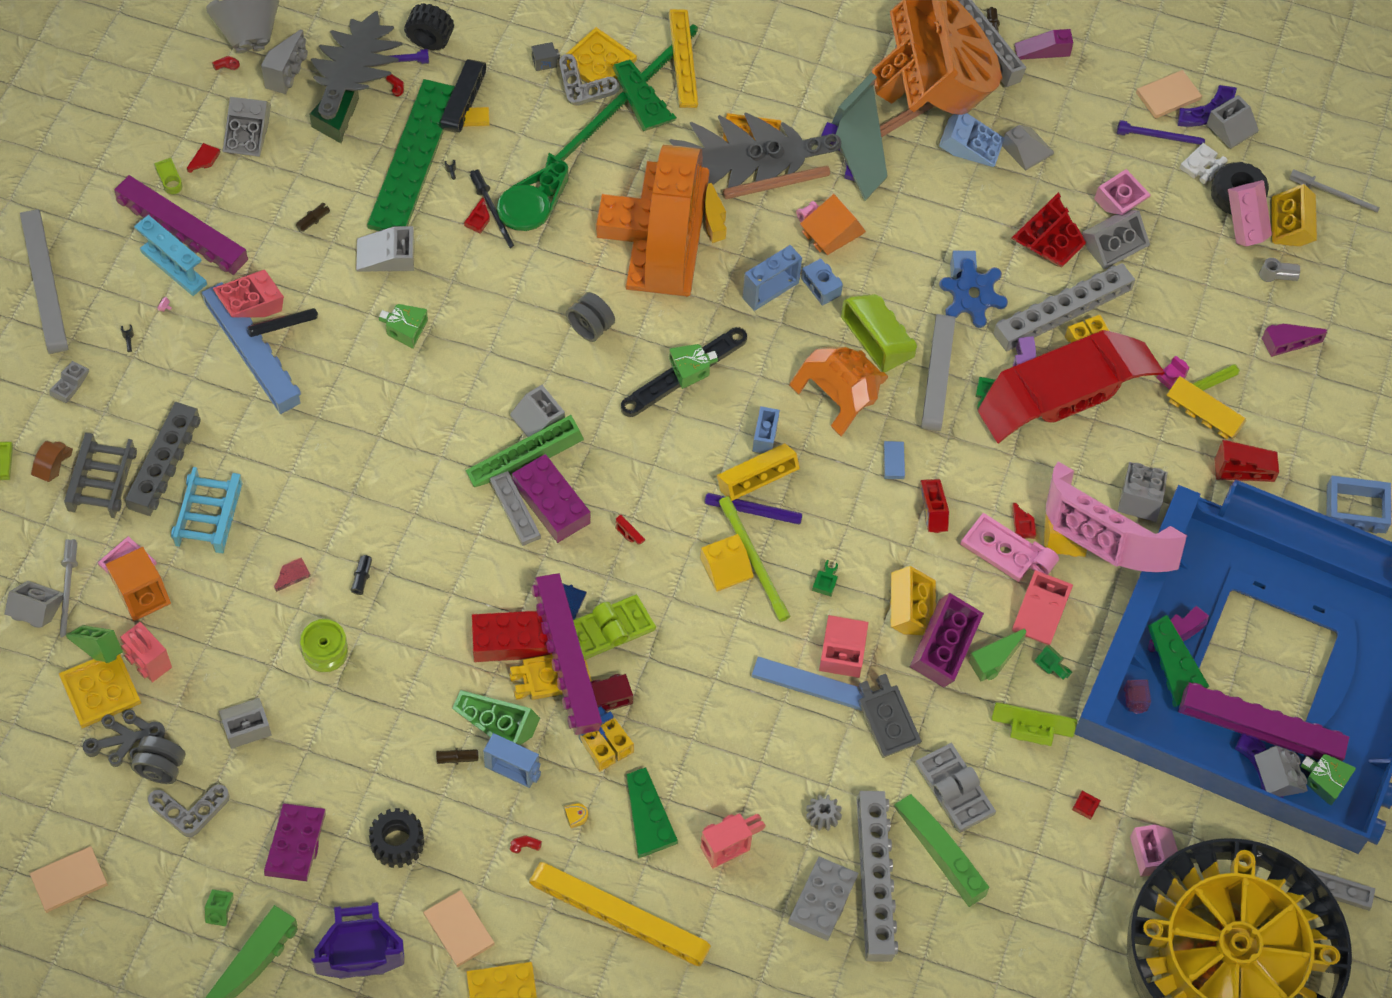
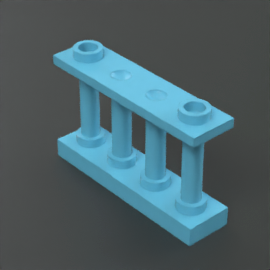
M146 216L134 226L148 240L140 248L141 253L188 293L194 296L207 285V281L194 271V267L202 261L201 258L151 216Z
M193 467L191 474L187 476V490L177 524L172 528L171 538L174 539L175 546L180 547L182 538L211 542L215 552L223 554L243 485L241 475L232 473L231 480L227 482L200 478L197 467ZM197 485L225 489L227 492L226 498L218 499L195 495ZM192 503L221 507L222 512L221 515L211 516L191 513L190 509ZM187 520L216 524V533L208 534L185 530Z

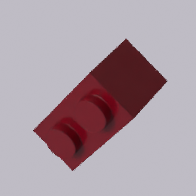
M615 674L605 680L591 681L598 708L602 707L605 711H610L633 704V693L626 674Z

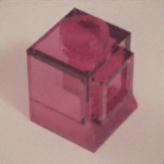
M1127 680L1123 689L1125 691L1127 708H1129L1130 712L1137 714L1147 711L1151 704L1148 680Z

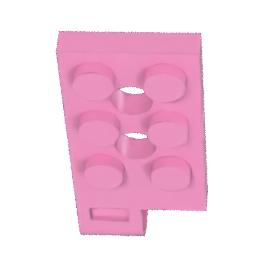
M982 513L960 543V545L1020 582L1030 568L1048 575L1059 561V556L1050 548H1045L1035 541L1033 544L985 513ZM991 536L994 541L988 543L984 541L983 537ZM1008 547L1011 552L1003 553L1000 548Z

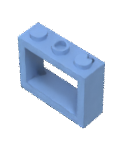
M791 245L745 272L743 299L753 311L799 284L802 257Z
M1331 476L1327 484V516L1363 531L1386 534L1391 526V483ZM1337 493L1382 499V518L1338 513Z

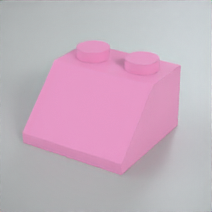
M1125 169L1099 186L1094 199L1106 212L1123 215L1151 195Z

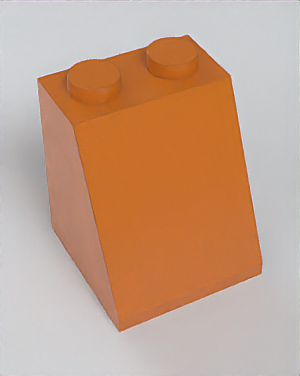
M835 194L829 197L800 223L804 228L801 232L808 240L812 237L815 241L813 243L815 248L819 252L824 251L827 255L866 232L855 216Z
M144 547L105 564L133 622L171 604L161 576Z

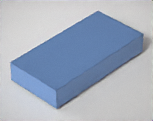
M884 441L885 479L905 478L904 442Z

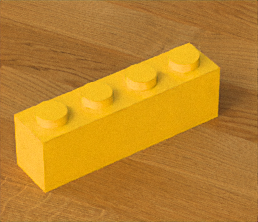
M1181 376L1178 377L1167 393V397L1170 398L1169 403L1177 408L1181 405L1186 409L1185 413L1194 419L1198 416L1203 420L1201 423L1209 429L1215 427L1219 430L1217 434L1226 440L1229 437L1234 440L1247 421L1245 417Z
M784 443L717 474L720 491L725 496H729L731 501L795 472L800 469L797 453Z

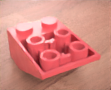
M265 269L213 288L231 317H267L282 311L284 296Z
M1035 570L1012 631L1016 633L1025 628L1026 637L1050 645L1073 584Z
M828 615L819 671L860 678L869 622Z

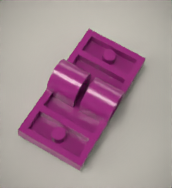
M283 803L264 868V876L308 881L313 859L315 860L318 854L319 837L326 809Z

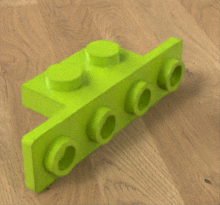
M998 702L995 703L992 714V721L1012 725L1010 738L1033 742L1039 745L1052 746L1054 734L1074 737L1077 726V719Z

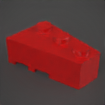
M1222 440L1215 457L1216 480L1236 479L1239 481L1275 482L1279 474L1278 452Z

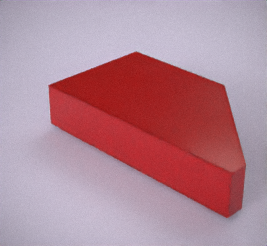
M203 143L188 165L187 172L192 173L193 170L212 167L221 153L220 149Z
M481 198L464 222L465 227L479 234L482 233L490 222V215L484 198Z
M1013 503L1015 533L1024 539H1035L1034 517L1023 511L1017 503Z
M622 515L616 518L615 529L627 541H635L638 545L645 541V538Z

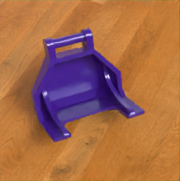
M374 902L372 905L348 908L337 906L334 907L335 923L329 928L314 949L315 958H311L315 974L339 979L384 975V973L405 964L404 943L380 919L378 902ZM372 914L373 917L372 919L344 922L342 920V917Z

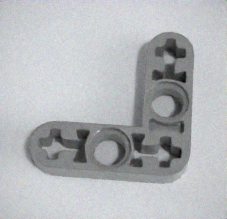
M565 54L560 58L559 64L566 96L572 105L578 106L615 95L619 91L620 85L614 77H606L582 84L578 63L574 56ZM567 60L571 61V71H569L568 67L566 66ZM576 76L577 80L575 83L569 84L568 78ZM609 83H612V89L609 90ZM592 87L598 88L595 95H589V90ZM572 89H575L578 94L576 100L573 98L574 91Z
M215 785L189 811L162 790L151 792L148 796V802L154 812L182 835L193 837L227 804L230 796L225 786ZM223 792V798H216V793L221 794ZM154 799H162L166 807L163 808L158 802L155 804ZM208 806L210 808L209 814L203 816L198 813L201 807ZM178 809L180 814L176 818H170L168 816L170 810ZM188 823V824L190 825V824L193 823V827H194V828H193V829H190V828H187V829H186L185 824Z

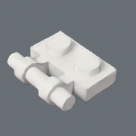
M1202 143L1181 163L1180 169L1193 179L1200 175V182L1205 184L1215 177L1214 174L1221 167L1225 166L1228 160L1224 156L1216 160L1215 158L1218 153Z

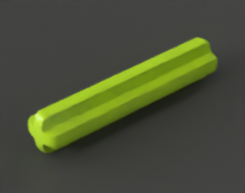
M1233 364L1192 384L1204 391L1238 375L1240 370L1236 364Z

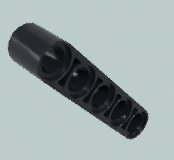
M466 60L443 113L441 129L459 133L462 131L466 112L472 107L484 79L486 62Z

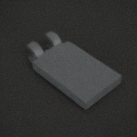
M886 673L878 676V679H876L880 689L871 692L868 681L859 683L857 689L863 698L859 699L858 702L882 758L921 744L922 741L897 685L891 687Z

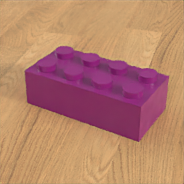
M546 454L512 473V479L519 494L557 543L591 523L590 510Z
M951 593L942 597L934 610L909 667L943 688L954 682L984 613Z

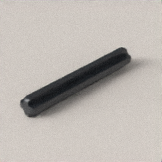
M315 308L250 325L247 327V333L249 337H254L315 320L318 317V312Z

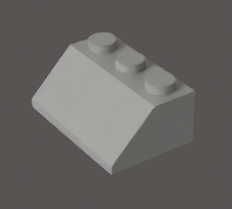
M1129 210L1123 215L1116 214L1082 232L1087 250L1103 269L1150 245L1140 212L1137 210Z

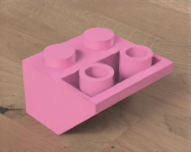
M1159 825L1134 828L1130 836L1141 877L1151 875L1163 861L1178 852L1172 829Z

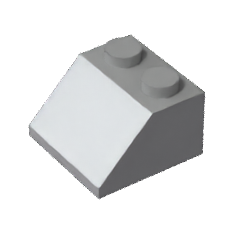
M26 581L9 591L4 614L11 616L13 620L28 622L33 627H43L52 621L63 600L64 593L31 581Z

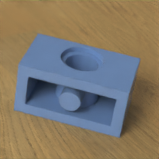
M821 258L802 268L801 280L822 306L841 296L842 281L832 273L831 267L827 263L825 264Z
M760 406L752 452L765 453L773 449L780 410Z

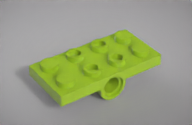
M637 594L614 604L603 602L596 606L592 613L573 620L584 660L651 633L656 629V625Z

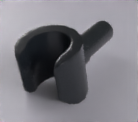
M453 160L452 165H448L447 161H445V170L455 180L456 161Z
M130 324V329L127 331L121 326L122 336L126 340L127 352H132L131 338L134 336L132 325Z

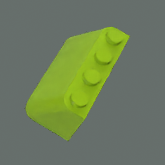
M876 294L852 296L843 301L842 320L881 372H887L915 357L917 348L915 340L908 336L905 327L899 324L895 314L886 307L881 296Z

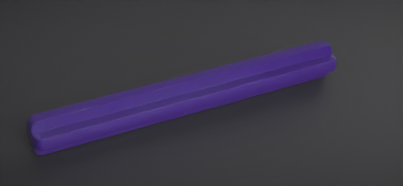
M707 493L705 504L721 507L719 500L726 496ZM740 499L732 501L739 512L798 525L802 521L803 515L799 512Z

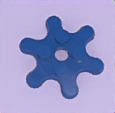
M966 258L960 264L962 275L959 279L954 280L944 277L939 282V286L943 291H948L953 295V303L946 308L945 313L956 318L961 313H969L972 316L973 325L977 328H982L987 323L985 316L987 308L996 307L1004 309L1008 305L1007 298L1004 295L997 294L994 290V284L1000 280L1002 272L999 268L992 267L987 273L980 274L975 270L974 261ZM972 287L979 291V296L976 298L969 295V290Z

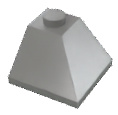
M1018 125L1005 133L1002 147L1025 171L1054 154V151L1031 127Z

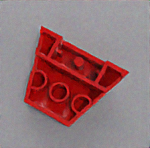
M1058 192L1011 239L1053 264L1063 267L1086 244V241L1076 223L1072 222L1068 214L1069 210L1067 207H1064L1060 200L1061 195Z

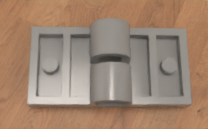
M952 742L916 760L915 765L959 833L995 815L996 810L979 786L980 781L975 770L970 766L967 767Z
M818 857L789 918L788 924L828 941L843 912L848 896L857 879L858 872Z

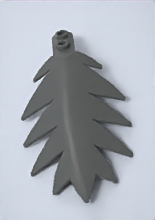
M378 11L373 12L362 22L350 19L352 35L334 30L330 31L334 40L341 47L320 44L319 48L333 61L311 58L314 67L323 76H313V79L320 85L327 86L319 105V113L324 119H332L336 116L345 90L357 91L368 89L369 85L358 83L381 79L392 74L390 71L370 68L371 66L399 61L395 57L376 54V52L394 49L403 45L402 42L378 40L394 29V26L380 25Z
M744 113L755 140L747 132L721 115H718V119L729 143L715 133L693 122H690V125L704 148L687 141L669 140L673 146L702 149L703 167L709 169L708 184L712 183L714 185L732 169L728 188L741 185L757 168L758 172L755 182L777 177L789 165L788 174L795 173L802 166L805 158L836 152L842 144L840 137L835 134L802 140L792 127L782 122L781 125L787 135L785 136L781 131L762 119L748 113ZM831 142H836L835 145L830 146ZM814 145L818 146L815 150H812Z

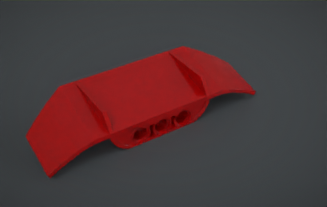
M1101 330L1001 371L980 405L978 413L999 444L1031 420L1042 417V419L1050 423L1060 421L1108 401L1117 393L1121 384L1125 381L1141 376H1163L1165 372L1145 342L1120 333Z

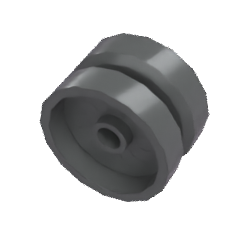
M586 292L578 300V303H574L566 311V317L572 328L581 337L590 342H595L603 335V331H607L615 323V316L610 307L602 298L592 292Z
M144 736L138 746L139 753L134 756L131 763V769L136 774L150 781L161 784H173L179 774L177 767L183 764L186 753L180 746L169 740L155 736Z

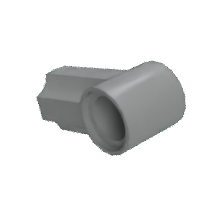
M1268 258L1265 260L1259 276L1265 282H1272L1275 279L1298 281L1300 265L1281 263L1276 258Z

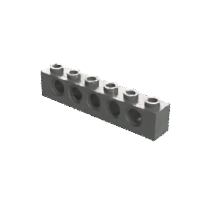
M178 402L174 403L125 499L129 510L151 516L153 510L158 508L161 494L166 492L170 477L174 476L178 461L182 460L186 445L191 443L194 429L200 425L201 418L197 408Z

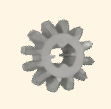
M828 794L826 799L818 795L817 800L814 798L810 800L811 805H807L806 808L808 812L806 818L811 820V827L818 825V830L820 831L823 826L829 831L831 826L836 827L838 825L837 820L842 818L840 813L842 807L837 805V799L831 801Z

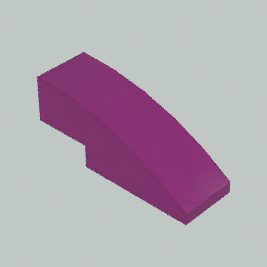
M1195 606L1183 619L1176 614L1171 619V622L1182 641H1185L1207 625L1209 615ZM1152 639L1149 641L1148 646L1150 652L1156 651Z

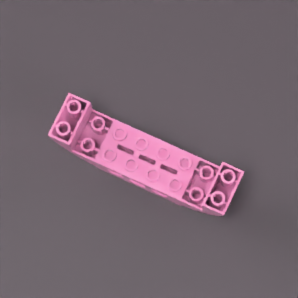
M1057 462L1053 470L1045 507L1046 514L1053 524L1055 531L1116 567L1122 566L1145 572H1168L1179 569L1187 535L1171 526L1157 534L1152 533L1071 486L1074 470Z

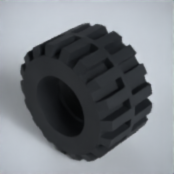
M421 3V5L417 4L412 8L404 26V32L410 41L417 46L431 51H438L444 49L454 29V21L445 10L440 9L438 6Z
M395 808L394 812L388 809L385 815L380 813L378 820H373V827L369 829V840L372 853H374L377 860L380 859L381 864L386 865L389 863L391 868H394L395 865L402 868L403 864L407 863L409 866L412 864V859L416 861L419 858L418 853L422 854L425 841L423 827L420 820L416 819L415 814L409 815L408 810L404 809L403 812H400V808ZM393 831H403L409 835L407 841L398 846L389 845L384 841L386 836Z

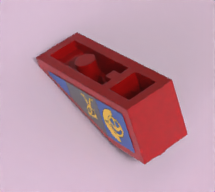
M921 480L925 522L928 532H948L949 508L941 480Z

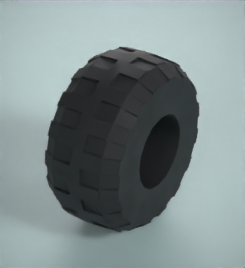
M1244 162L1229 163L1221 167L1216 173L1211 186V196L1217 207L1223 212L1232 215L1228 189L1263 180L1267 198L1269 184L1262 171L1252 164Z

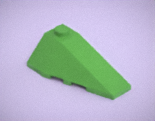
M460 690L452 708L489 737L494 733L518 745H522L533 737L540 717L531 708Z

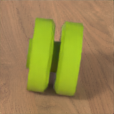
M319 619L311 622L304 628L300 638V645L304 660L311 669L318 672H331L344 664L348 657V644L346 634L337 622L330 619Z

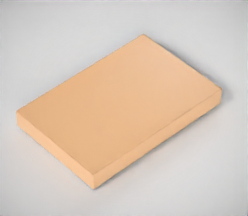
M1183 70L1140 87L1136 91V94L1155 119L1197 102L1202 98L1200 92Z
M91 846L30 873L46 913L108 886Z
M461 890L423 912L456 967L461 966L495 945Z

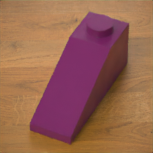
M1058 29L1017 42L1014 47L1016 55L1020 60L1070 57L1074 42L1071 29Z
M1284 323L1279 325L1273 324L1265 329L1261 339L1270 356L1273 357L1322 343L1326 337L1327 330Z

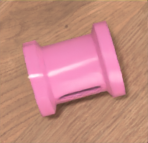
M811 201L807 207L796 210L800 222L819 207L816 202Z

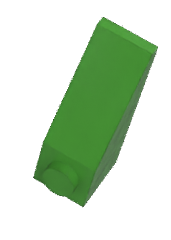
M82 625L66 634L67 639L97 661L109 663L116 660L117 655L123 653L114 630Z
M1025 628L971 653L969 663L980 681L992 680L998 676L999 672L1024 641L1026 635Z

